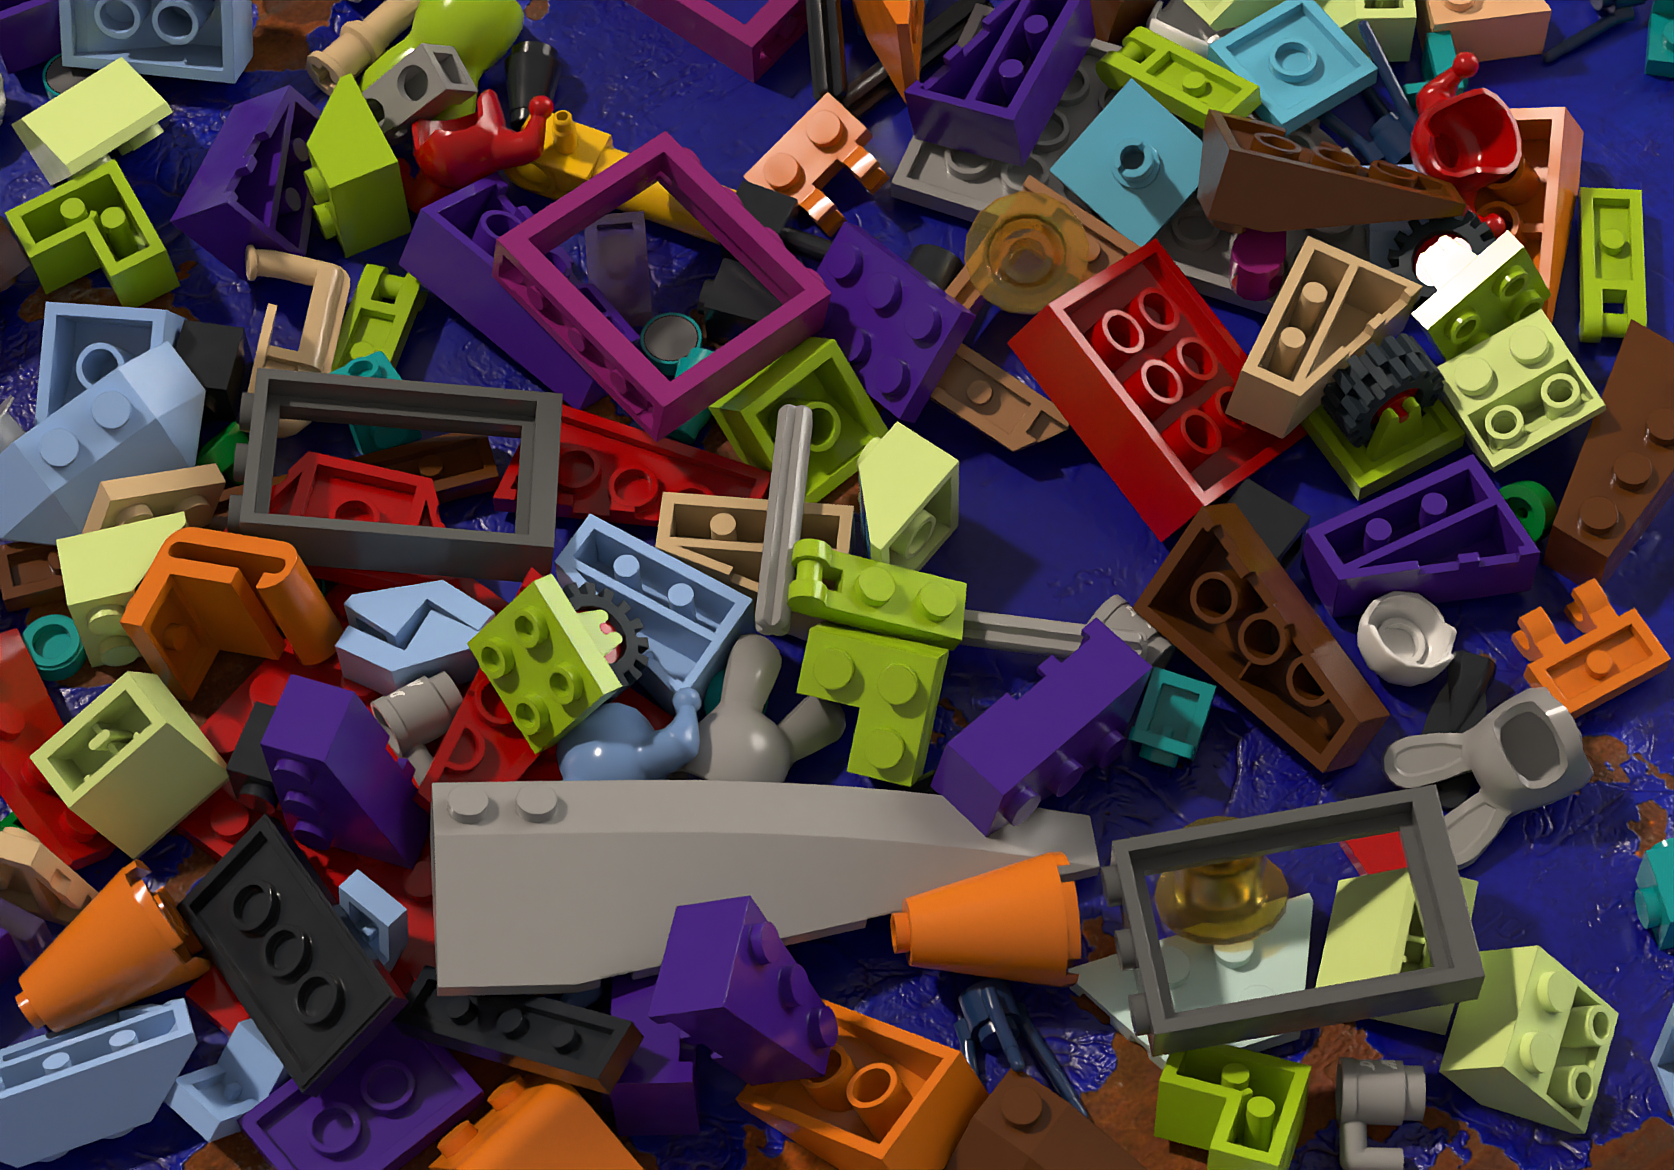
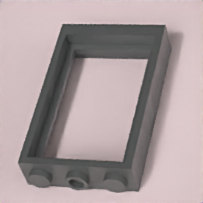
M257 368L254 393L242 392L239 430L250 431L248 444L236 443L233 481L244 482L243 495H230L227 532L290 543L296 549L303 563L310 566L523 582L526 574L532 567L545 577L551 574L554 552L563 393ZM279 418L520 438L515 533L269 514Z
M1436 784L1112 841L1110 866L1101 867V880L1107 907L1119 906L1124 929L1114 931L1119 965L1122 972L1133 970L1138 994L1128 995L1135 1036H1148L1152 1057L1478 999L1485 979ZM1398 832L1432 967L1175 1013L1145 876Z

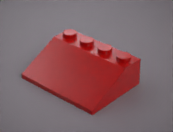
M1156 238L1047 304L1007 342L1028 372L1041 386L1065 420L1071 425L1160 542H1163L1190 523L1202 506L1214 505L1220 497L1232 492L1246 478L1252 477L1308 434L1302 425L1299 424L1286 437L1281 439L1225 414L1248 356Z

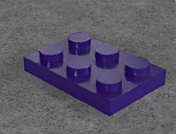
M844 222L816 271L832 294L823 328L811 337L835 339L866 393L897 418L915 423L977 316L864 229Z
M391 1021L317 1098L303 1094L294 1080L290 1079L239 1118L237 1123L241 1132L273 1170H398L482 1105L486 1099L483 1090L445 1047L402 1035Z

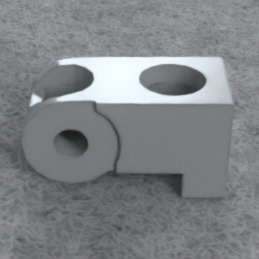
M421 43L363 91L362 94L391 147L413 135L412 123L418 119L431 121L450 105L463 104L475 95L478 90L453 46Z

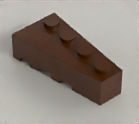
M1633 319L1629 323L1601 397L1606 405V411L1595 416L1592 420L1552 525L1542 562L1545 566L1579 586L1595 578L1601 588H1603L1674 493V343Z
M1235 503L1202 506L1132 609L1322 773L1355 765L1391 714Z

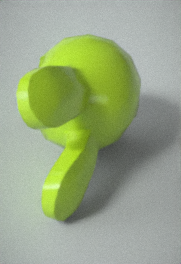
M420 0L415 12L411 32L404 40L386 51L365 70L359 84V89L361 92L365 91L421 43L453 46L478 90V81L482 74L502 58L522 30L524 12L516 0ZM477 93L461 105H450L431 121L456 119L474 113Z

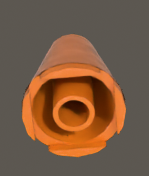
M1062 851L1048 852L904 898L902 912L891 913L890 927L894 953H905L908 965L912 967L1059 988L1074 986L1078 981L1079 974L1067 972V960L1081 959V930L1077 892L1074 881L1061 882L1057 866L1070 865L1067 856Z
M138 858L124 866L19 977V983L23 991L16 995L15 999L27 1020L36 1029L47 1025L55 1033L64 1031L199 978L211 969L210 960L194 957L196 953L204 948L176 909L178 904L168 890L162 886L152 893L142 880L152 871Z

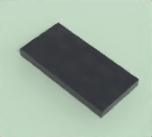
M265 813L176 906L180 915L303 1094L317 1098L409 1003L407 997L279 819Z

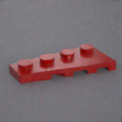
M562 404L556 517L585 520L589 514H592L605 522L658 527L663 492L767 500L769 498L771 472L665 437L656 442L646 431ZM520 444L493 496L495 511L516 513Z
M531 567L515 598L533 581L543 576ZM480 667L412 799L430 815L432 783L517 782L543 753V751L538 754L533 752L524 735L515 725L511 714L487 675Z
M14 628L0 633V795L25 829L36 836L44 846L73 871L108 858L117 846L67 807L29 757L62 729L64 725L18 629Z

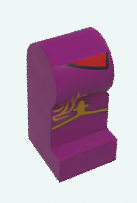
M1247 228L1246 233L1239 234L1234 240L1231 250L1229 283L1236 295L1249 301H1265L1275 296L1280 290L1286 256L1287 231L1262 232Z

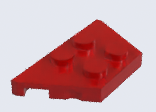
M308 451L288 470V475L284 481L272 486L269 514L445 528V524L441 522L439 515V502L433 479ZM305 565L314 578L373 591L444 580L461 591L459 578L456 579V577Z

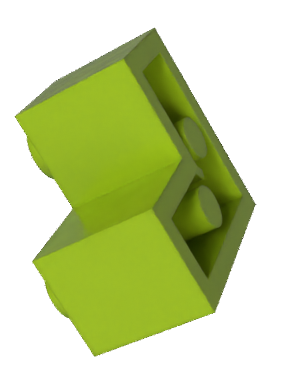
M115 159L5 212L15 237L31 262L30 266L46 294L99 268L105 274L122 307L137 308L180 287L165 246Z
M822 621L809 629L796 693L860 708L846 772L911 787L923 775L949 649L829 621Z
M1227 1044L1169 1054L1159 1080L1154 1136L1208 1150L1207 1170H1288L1305 1120L1312 1066Z

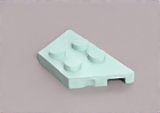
M1310 893L1159 940L1175 1013L1305 990L1313 900ZM1117 954L1068 969L1070 973L1079 974L1077 983L1070 987V989L1079 997L1084 993L1110 1016V1024L1127 1040L1142 1045L1147 1051L1149 1059L1163 1071L1169 1054L1152 1057L1148 1036H1135L1128 1003V995L1138 994L1133 970L1122 972ZM1301 1031L1228 1043L1227 1045L1260 1052L1299 1039Z

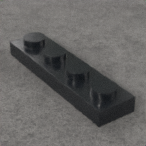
M428 965L424 966L406 994L409 1003L392 1019V1023L402 1035L609 1095L644 1038L633 1021L534 994L437 996L436 968Z

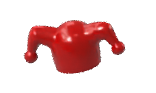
M1470 52L1457 54L1453 60L1452 67L1432 79L1417 93L1416 106L1419 118L1410 137V155L1415 169L1419 173L1452 183L1466 203L1463 217L1467 211L1476 214L1475 201L1479 190L1511 173L1518 167L1522 156V140L1517 122L1509 107L1497 94L1486 88H1479L1455 96L1460 82L1464 78L1473 77L1478 71V58ZM1490 213L1486 217L1476 214L1481 223L1486 222L1496 239L1504 234L1506 226L1501 216L1495 213Z
M487 89L480 94L477 100V111L472 114L442 121L425 119L414 121L412 123L414 157L420 167L415 178L411 176V165L404 158H396L399 164L407 207L418 215L420 209L502 169L523 166L536 161L542 156L544 151L546 120L551 117L554 110L552 100L543 95L533 97L528 106L531 117L525 129L519 132L506 127L498 96L492 89Z

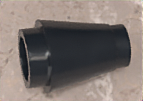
M537 41L517 43L512 47L511 55L504 61L511 117L510 126L517 132L521 130L530 115L528 106L531 99L535 96L543 95L553 102L563 66L558 60V51L546 43Z

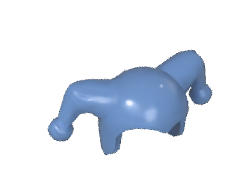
M690 687L680 688L672 699L675 711L677 712L675 718L666 728L657 731L654 730L647 718L634 707L621 703H605L600 705L557 743L556 758L563 778L562 781L667 780L668 774L689 763L698 754L700 738L696 712L702 704L699 693Z

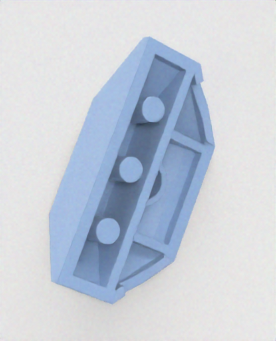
M168 341L117 367L19 437L0 453V540L57 546V539L82 534L100 481L195 467L206 390Z
M184 998L170 1000L163 1005L144 1004L120 1008L58 1033L52 1031L0 1049V1162L20 1168L37 1161H52L62 1157L71 1149L102 1138L113 1139L124 1136L135 1127L151 1122L197 1045Z

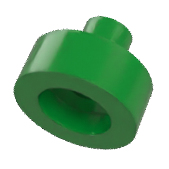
M236 421L230 423L197 451L195 467L216 463L220 472H223L235 486L244 484V482L233 481L236 443L248 444L249 435L244 431H239V424Z
M1521 480L1498 490L1534 543L1546 538L1551 533L1557 510L1553 497L1545 487L1534 481Z

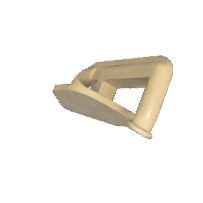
M247 245L245 268L249 281H255L257 276L313 287L298 351L270 345L278 305L268 303L247 393H254L257 368L329 374L350 289L348 273L342 267L333 263L280 251L255 249L254 245ZM279 418L277 438L296 435L312 421Z

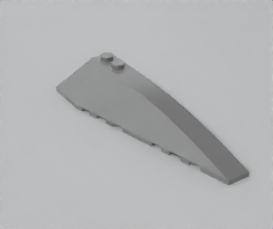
M715 780L432 783L430 852L437 996L578 993L600 988L601 979L630 973L632 980L658 975L676 906L750 895L765 918L775 925L779 938L786 946L865 928L867 919L902 912L904 898L1048 852L1062 851L1068 858L1070 865L1057 866L1061 882L1096 876L1099 873L1100 864L1091 819L1088 815L1036 808L1020 825L1013 826L1008 823L986 838L942 795L834 785Z

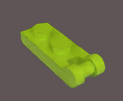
M1142 26L1136 27L1123 39V47L1118 52L1109 51L1095 64L1097 75L1109 88L1120 90L1132 78L1169 112L1203 130L1209 109L1247 117L1262 104L1260 87Z
M1580 187L1577 199L1580 282L1579 339L1580 342L1600 343L1601 337L1624 339L1631 319L1647 327L1642 190ZM1603 303L1623 304L1624 314L1603 313Z
M367 264L365 266L340 328L331 372L345 366L353 359L365 357L377 351H382L396 369L417 313L423 309L427 299L428 290L422 286L420 281L409 272L405 277L389 274L387 267ZM383 298L395 300V303L390 304L381 301Z
M802 539L794 543L791 565L796 568L797 574L796 580L789 584L787 605L791 607L792 611L951 651L962 641L967 583L831 549L829 544L818 539ZM822 578L835 581L834 591L827 589L826 585L822 583Z

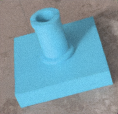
M1286 0L1211 43L1208 47L1207 60L1260 87L1262 104L1254 111L1264 122L1287 129L1285 136L1376 83L1378 67L1314 0Z
M1131 78L1049 171L1115 231L1142 247L1155 239L1198 191L1203 141Z

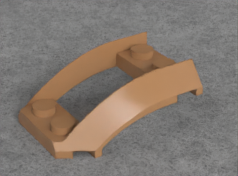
M1029 175L1022 184L1023 189L1005 215L1000 216L981 245L945 292L973 314L977 315L1025 250L1080 285L1139 249L1140 246ZM963 343L960 344L929 398L1011 453L1019 452L1071 427L1052 401Z

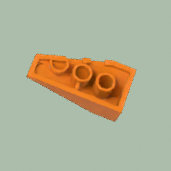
M1566 107L1513 108L1510 111L1517 122L1522 140V156L1518 167L1493 184L1480 189L1475 201L1476 214L1483 217L1490 213L1501 216L1506 226L1504 233L1509 230L1525 247L1551 293V296L1544 301L1542 310L1552 323L1579 190L1584 132Z

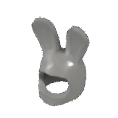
M755 633L742 634L729 653L721 701L711 713L698 723L700 738L698 754L689 763L668 774L667 780H688V772L704 780L784 783L789 769L797 760L812 755L839 740L846 728L845 714L838 702L808 696L776 725L762 713V710L781 669L782 658L780 652L764 636Z
M1547 687L1529 688L1511 697L1486 715L1477 725L1463 733H1433L1408 736L1386 746L1381 757L1382 772L1387 780L1395 787L1402 789L1428 786L1473 772L1476 781L1481 787L1479 792L1444 816L1458 870L1473 864L1493 842L1511 817L1524 811L1552 804L1570 796L1585 787L1594 774L1593 768L1583 751L1582 735L1568 709L1551 695Z

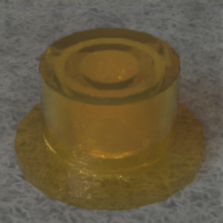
M1020 191L997 198L977 215L966 236L964 260L972 285L987 302L1008 313L1035 315L1047 304L1080 285L1087 272L1089 243L1082 222L1065 203L1045 193Z
M1212 816L1198 819L1183 828L1229 821L1238 818L1227 816ZM1266 855L1165 872L1158 878L1155 891V905L1161 921L1176 935L1199 944L1226 946L1253 940L1271 930L1286 912L1289 888L1282 870L1271 862Z

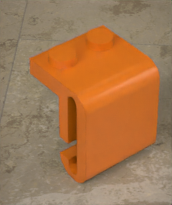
M186 527L177 530L164 541L135 595L128 601L125 613L120 620V624L153 673L158 675L176 699L187 701L193 700L219 650L279 660L287 644L275 627L278 626L283 631L303 665H313L325 661L336 652L335 645L344 633L343 627L296 549L290 543L197 527Z
M515 1074L507 1079L489 1096L487 1101L492 1108L474 1125L469 1120H466L452 1129L437 1145L442 1154L428 1166L430 1170H644L570 1083L543 1075H527L522 1078L520 1074Z

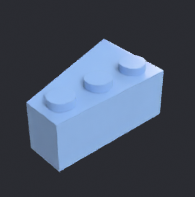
M592 514L588 515L555 560L558 584L561 589L575 582L578 588L585 582L594 583L596 595L604 588H607L614 592L611 601L614 605L617 606L623 600L628 603L631 609L625 614L629 621L639 617L644 628L636 636L648 638L649 648L642 654L649 657L647 667L641 671L642 675L637 681L674 718L677 712L672 702L673 696L680 688L690 687L695 689L699 693L702 702L701 707L696 712L698 720L705 710L704 700L708 685L720 670L726 668L729 653L742 634H756L753 599Z

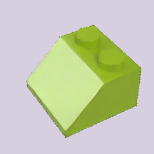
M352 73L339 78L307 142L312 168L304 171V177L309 191L317 204L312 206L313 214L324 239L328 240L335 237L345 258H348L410 233L412 228L398 161Z
M809 337L708 407L738 457L745 464L772 472L779 409L786 404L809 407L813 413V427L804 502L808 503L819 502L858 471V458L865 446L875 437L882 439L889 431L835 339Z

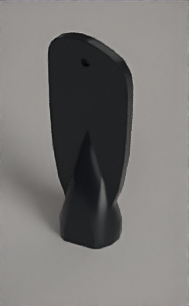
M1466 651L1453 652L1452 654L1455 657L1447 665V683L1437 695L1421 735L1463 733L1477 725L1486 716V691L1495 679L1497 665L1491 659ZM1473 772L1435 783L1442 810L1452 811L1467 800L1474 776Z

